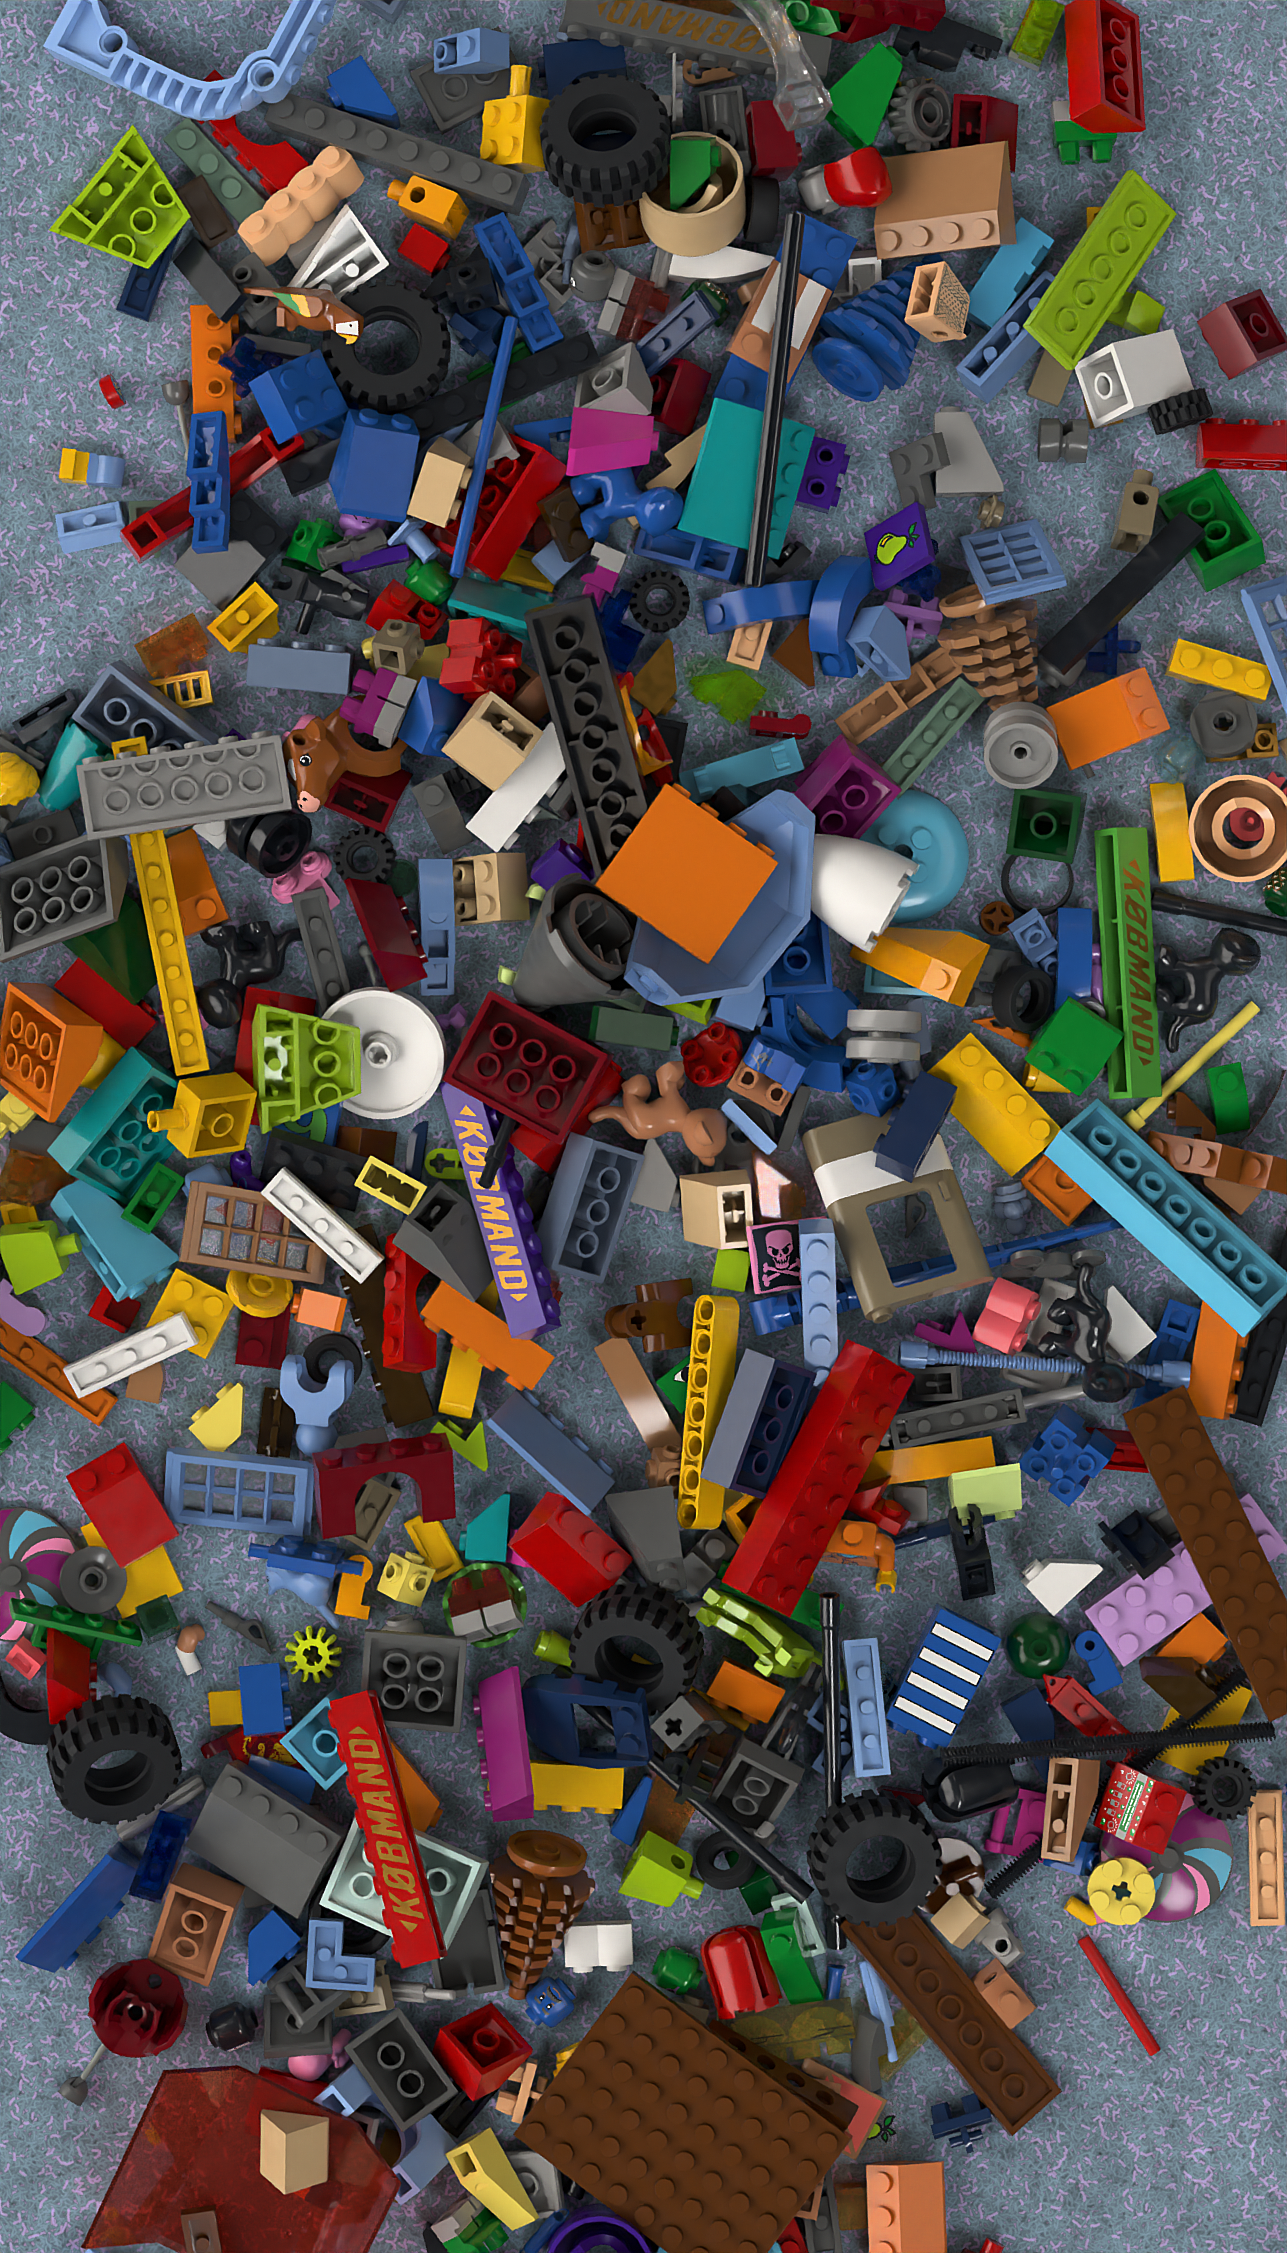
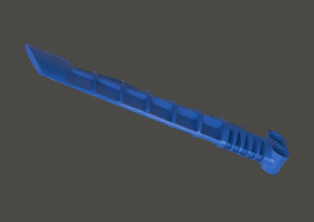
M1115 1218L990 1245L983 1247V1250L991 1268L1010 1262V1256L1018 1251L1039 1250L1043 1252L1124 1227ZM952 1254L887 1268L892 1284L898 1288L949 1274L957 1269ZM851 1276L836 1280L837 1314L862 1308ZM801 1289L747 1302L756 1336L803 1323Z

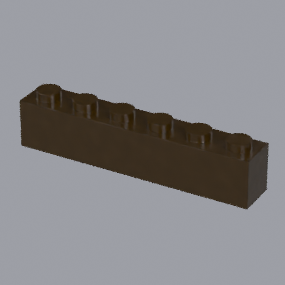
M373 1223L354 1229L382 1254ZM383 1259L361 1284L343 1268L345 1275L339 1276L345 1295H352L355 1307L350 1308V1312L356 1328L360 1326L363 1328L366 1339L360 1340L366 1359H373L376 1371L371 1372V1376L377 1392L383 1390L387 1403L382 1404V1409L387 1423L393 1422L395 1429L435 1416L422 1372L415 1374L383 1367L385 1260Z

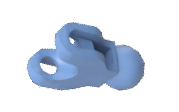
M288 1354L282 1363L280 1394L295 1412L296 1424H299L295 1439L297 1447L304 1455L313 1458L312 1453L323 1452L335 1446L338 1433L333 1422L338 1418V1408L354 1391L353 1363L349 1360L339 1359L329 1370L328 1382L325 1384L314 1381L308 1375L306 1359L301 1355Z

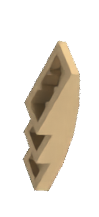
M707 423L664 454V460L669 468L645 485V491L662 486L674 488L678 491L695 469ZM635 516L626 518L633 531L640 526Z

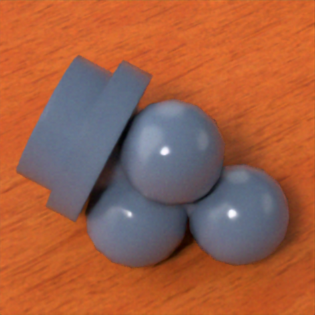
M1009 1180L996 1184V1192L993 1194L994 1201L996 1202L994 1205L995 1215L1001 1219H1008L1006 1229L1010 1234L1014 1236L1023 1234L1027 1228V1223L1021 1216L1029 1213L1031 1209V1201L1026 1197V1188L1022 1187L1021 1180Z

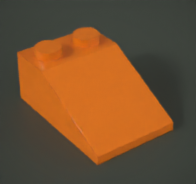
M1145 666L1045 708L1054 720L1057 728V742L1069 771L1152 739L1171 729Z
M191 828L167 838L166 843L185 940L207 931V929L232 921L195 830Z

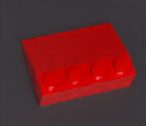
M510 433L508 434L520 456L514 460H510L507 456L494 460L495 466L486 470L465 564L466 567L495 582H498L501 575L506 571L511 559L525 541L526 535L538 516L541 515L536 503L555 491L560 485L567 469L566 465L544 448ZM468 487L467 489L461 488L458 500L463 501L456 520L451 519L445 528L427 522L421 529L439 547L440 552L452 559Z

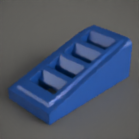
M648 1773L643 1774L610 1826V1834L630 1847L635 1843L652 1788L653 1779Z

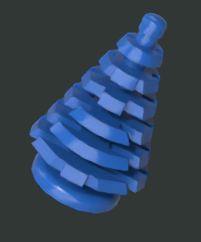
M940 254L924 256L921 262H911L903 267L902 271L892 273L886 277V280L877 282L870 289L860 292L853 299L845 301L837 308L821 316L818 324L822 328L818 332L822 339L814 347L812 357L819 373L830 385L842 394L863 402L876 400L884 389V385L891 391L901 389V386L905 385L921 335L904 321L915 270L918 266L942 262L943 258Z

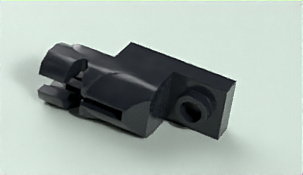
M943 16L938 22L935 31L931 32L901 25L893 48L904 57H908L909 52L917 48L918 55L916 61L918 63L943 72H956L965 48L971 50L970 54L973 57L988 61L989 58L997 59L1003 40Z
M967 1504L970 1519H967L969 1534H964L956 1506L949 1510L947 1516L953 1556L963 1601L996 1594L991 1556L986 1541L980 1508L975 1504Z

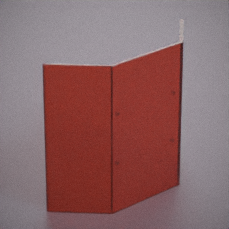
M239 2065L163 2070L81 2248L93 2249L159 2243L178 2253H187L180 2216L181 2210L215 2205L223 2253H368L402 2183L357 2121ZM262 2109L329 2118L328 2180L326 2182L284 2195L260 2173Z

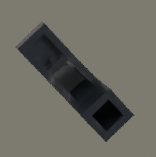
M0 1673V1733L21 1743L47 1745L49 1737L54 1734L53 1730L57 1726V1724H50L49 1709L32 1710L17 1704L8 1694Z

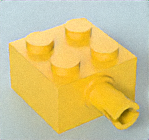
M512 65L510 69L509 95L506 98L485 101L482 115L483 130L480 159L523 174L546 171L540 139V126L542 125L541 118L544 110L547 107L550 108L549 102L551 100L529 95L532 67Z
M236 1072L180 1079L173 1109L150 1111L147 1115V1124L152 1132L168 1130L166 1138L186 1158L241 1151L245 1147L257 1091Z

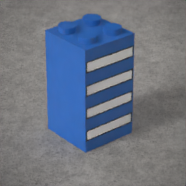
M936 1603L896 1683V1690L884 1706L886 1722L889 1723L888 1726L905 1735L908 1730L916 1733L920 1743L934 1750H937L939 1745L947 1749L1002 1640L1000 1636L992 1630Z

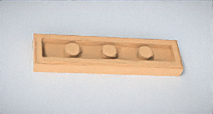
M1259 1789L1256 1790V1797L1251 1796L1250 1801L1254 1802L1252 1807L1247 1806L1250 1925L1280 1926L1285 1925L1282 1790Z

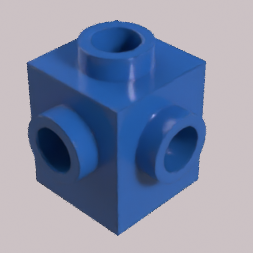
M863 1060L844 1079L849 1091V1098L854 1104L855 1109L881 1118L901 1097L894 1079V1073L890 1066L884 1063H869L867 1060Z

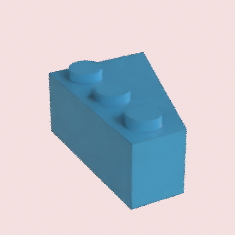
M1023 217L1015 225L1017 244L999 246L1000 249L992 259L988 256L977 273L981 277L975 286L969 283L965 288L970 298L967 318L986 332H989L1012 307L1048 256L1055 241Z

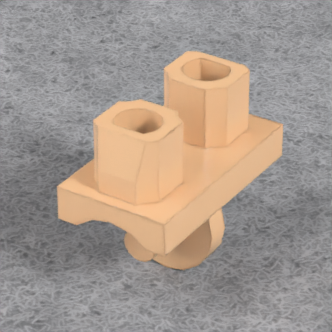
M528 2057L527 2061H524L508 2078V2080L521 2083L518 2094L501 2089L499 2091L495 2109L511 2115L512 2122L521 2124L528 2097L533 2098L530 2107L532 2109L546 2090L548 2078L539 2076L536 2087L532 2086L538 2059Z

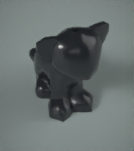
M269 921L243 924L238 927L241 938L254 944V949L245 950L239 948L234 925L210 928L200 933L201 939L206 945L218 950L221 960L220 978L205 982L195 991L198 1007L203 1018L210 1026L218 1030L232 1027L239 1021L242 1015V989L250 984L268 983L281 975L284 970L285 954L288 946L293 942L302 941L299 928L289 929L275 938Z
M1222 928L1212 940L1209 956L1193 958L1189 961L1179 959L1173 947L1161 943L1159 975L1183 978L1184 995L1181 996L1176 994L1174 987L1170 983H1158L1157 1011H1166V1014L1174 1016L1166 1031L1165 1044L1168 1052L1173 1054L1178 1051L1179 1035L1184 1028L1205 1023L1213 1017L1218 1006L1219 984L1225 975L1243 976L1256 969L1261 959V950L1254 938L1233 928Z
M1084 1263L1077 1276L1079 1298L1075 1296L1066 1300L1057 1298L1047 1313L1048 1319L1059 1326L1074 1324L1073 1332L1064 1329L1063 1334L1047 1332L1041 1338L1037 1351L1039 1357L1042 1359L1046 1358V1360L1047 1358L1051 1360L1057 1355L1075 1359L1085 1366L1082 1376L1083 1393L1096 1403H1115L1124 1399L1132 1388L1145 1386L1146 1378L1141 1373L1128 1369L1122 1363L1107 1357L1105 1345L1112 1328V1318L1107 1307L1092 1293L1090 1280L1094 1267L1089 1263Z

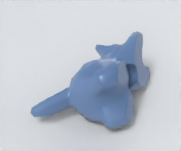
M266 1561L265 1567L267 1569L265 1570V1575L269 1585V1595L274 1594L279 1589H288L304 1602L316 1606L317 1610L334 1629L340 1627L337 1615L334 1614V1611L328 1605V1600L332 1594L333 1582L337 1574L334 1578L273 1568L268 1567Z

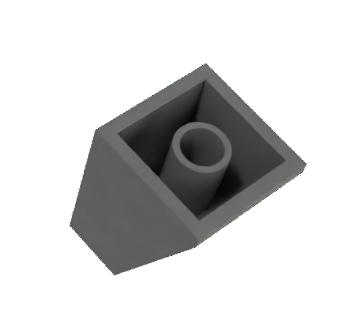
M672 1485L605 1495L611 1534L618 1544L634 1558L631 1562L647 1585L658 1587L657 1591L664 1594L667 1591L673 1594L679 1590L687 1589Z

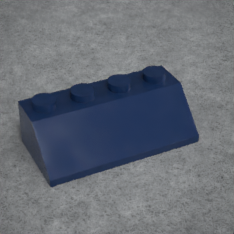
M746 1348L700 1477L728 1489L764 1499L791 1448L817 1373Z

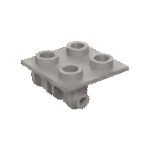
M673 53L672 95H658L659 100L664 103L667 109L672 134L676 133V126H682L683 98H676V93H682L683 64H676V53Z

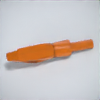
M994 1015L972 1019L971 1021L1011 1040V1042L1022 1048H1025V1046L1029 1047L1032 1039L1029 1038L1030 1035L1006 1026H994L991 1020L996 1019Z

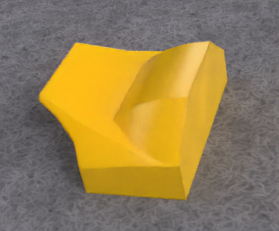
M255 581L206 628L230 653L242 652L248 654L249 644H257L258 638H272L280 631L277 618L279 606Z

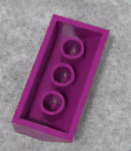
M843 737L794 795L815 815L814 834L838 835L859 840L902 789L867 753Z
M515 1666L479 1682L478 1695H472L474 1715H481L482 1726L476 1727L477 1745L485 1749V1758L479 1759L481 1779H488L489 1791H483L485 1812L492 1811L493 1822L534 1818V1792L519 1668Z

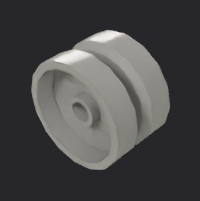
M1012 702L999 707L989 716L984 726L983 756L988 773L998 783L1014 789H1027L1040 785L1051 776L1057 765L1058 758L1057 728L1052 716L1044 708L1031 702Z
M848 1010L847 1027L854 1032L868 1033V1037H852L847 1040L846 1058L867 1060L869 1063L897 1064L899 1061H920L921 1044L913 1039H901L900 1034H916L921 1031L922 1013L895 1010Z

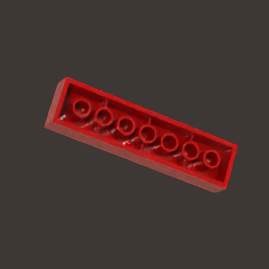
M846 1340L721 1580L723 1583L789 1618L791 1617L915 1377L913 1374L874 1350L851 1340Z

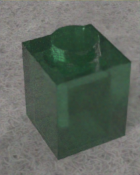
M167 1594L135 1607L136 1619L148 1645L179 1633L180 1624Z

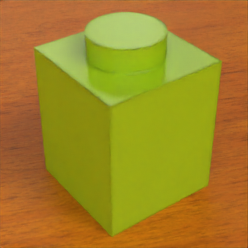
M746 1247L717 1249L710 1286L744 1293L750 1266V1254L745 1251Z

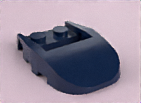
M574 1673L571 1679H560L556 1674L534 1675L523 1684L521 1692L526 1731L533 1743L548 1756L594 1769L648 1765L653 1757L654 1749L645 1689L638 1688L636 1693L620 1691L619 1683L604 1680L600 1684L587 1681L586 1675ZM573 1704L610 1706L616 1748L613 1752H598V1748L592 1747L580 1749Z

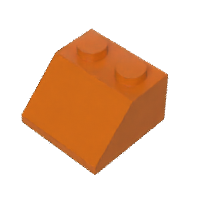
M723 1655L707 1687L706 1694L711 1696L709 1702L724 1710H728L729 1706L742 1711L740 1714L741 1718L758 1725L759 1721L769 1722L786 1689L783 1683L766 1677L762 1673Z

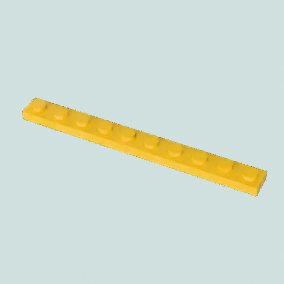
M145 736L111 742L114 760L117 759L116 754L122 752L136 751L137 756L149 755ZM164 830L129 835L176 1076L211 1070Z

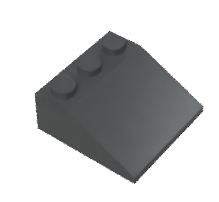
M365 1629L361 1692L376 1690L386 1727L460 1733L468 1637Z

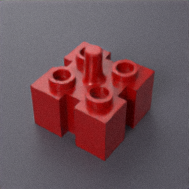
M483 617L451 620L446 643L451 652L449 658L443 659L439 684L454 694L464 693L463 699L472 705L478 697L492 691L511 706L516 687L512 669H517L522 664L521 650L523 643L508 633L500 634L498 631L499 627Z

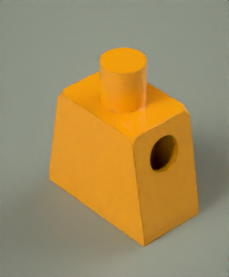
M415 175L410 178L408 184L394 179L388 188L387 197L399 202L398 206L407 218L453 241L456 240L470 212L458 193Z

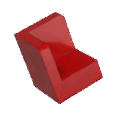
M103 1285L88 1316L126 1334L141 1307V1302L131 1299L129 1296L117 1302L107 1286Z

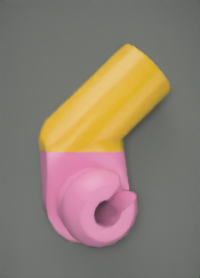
M1074 1895L1069 1898L1064 1906V1910L1088 1926L1106 1922L1096 1914L1090 1904H1085Z

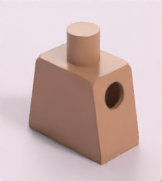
M997 1958L971 1978L979 1993L1010 2030L1038 2007ZM996 1975V1977L991 1982L987 1983V1981L991 1977Z

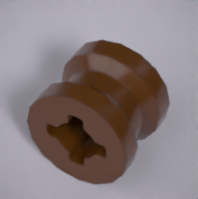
M993 901L987 904L981 910L979 916V924L982 930L992 936L1006 933L1009 930L1007 926L1014 922V913L1011 907L1001 901Z

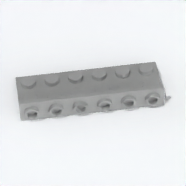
M271 731L252 733V739L238 741V736H228L217 739L218 744L205 746L204 741L185 743L182 750L171 751L170 746H162L150 749L149 755L137 756L136 751L116 754V760L103 761L102 756L82 759L83 765H76L88 841L292 810L280 735L272 736Z

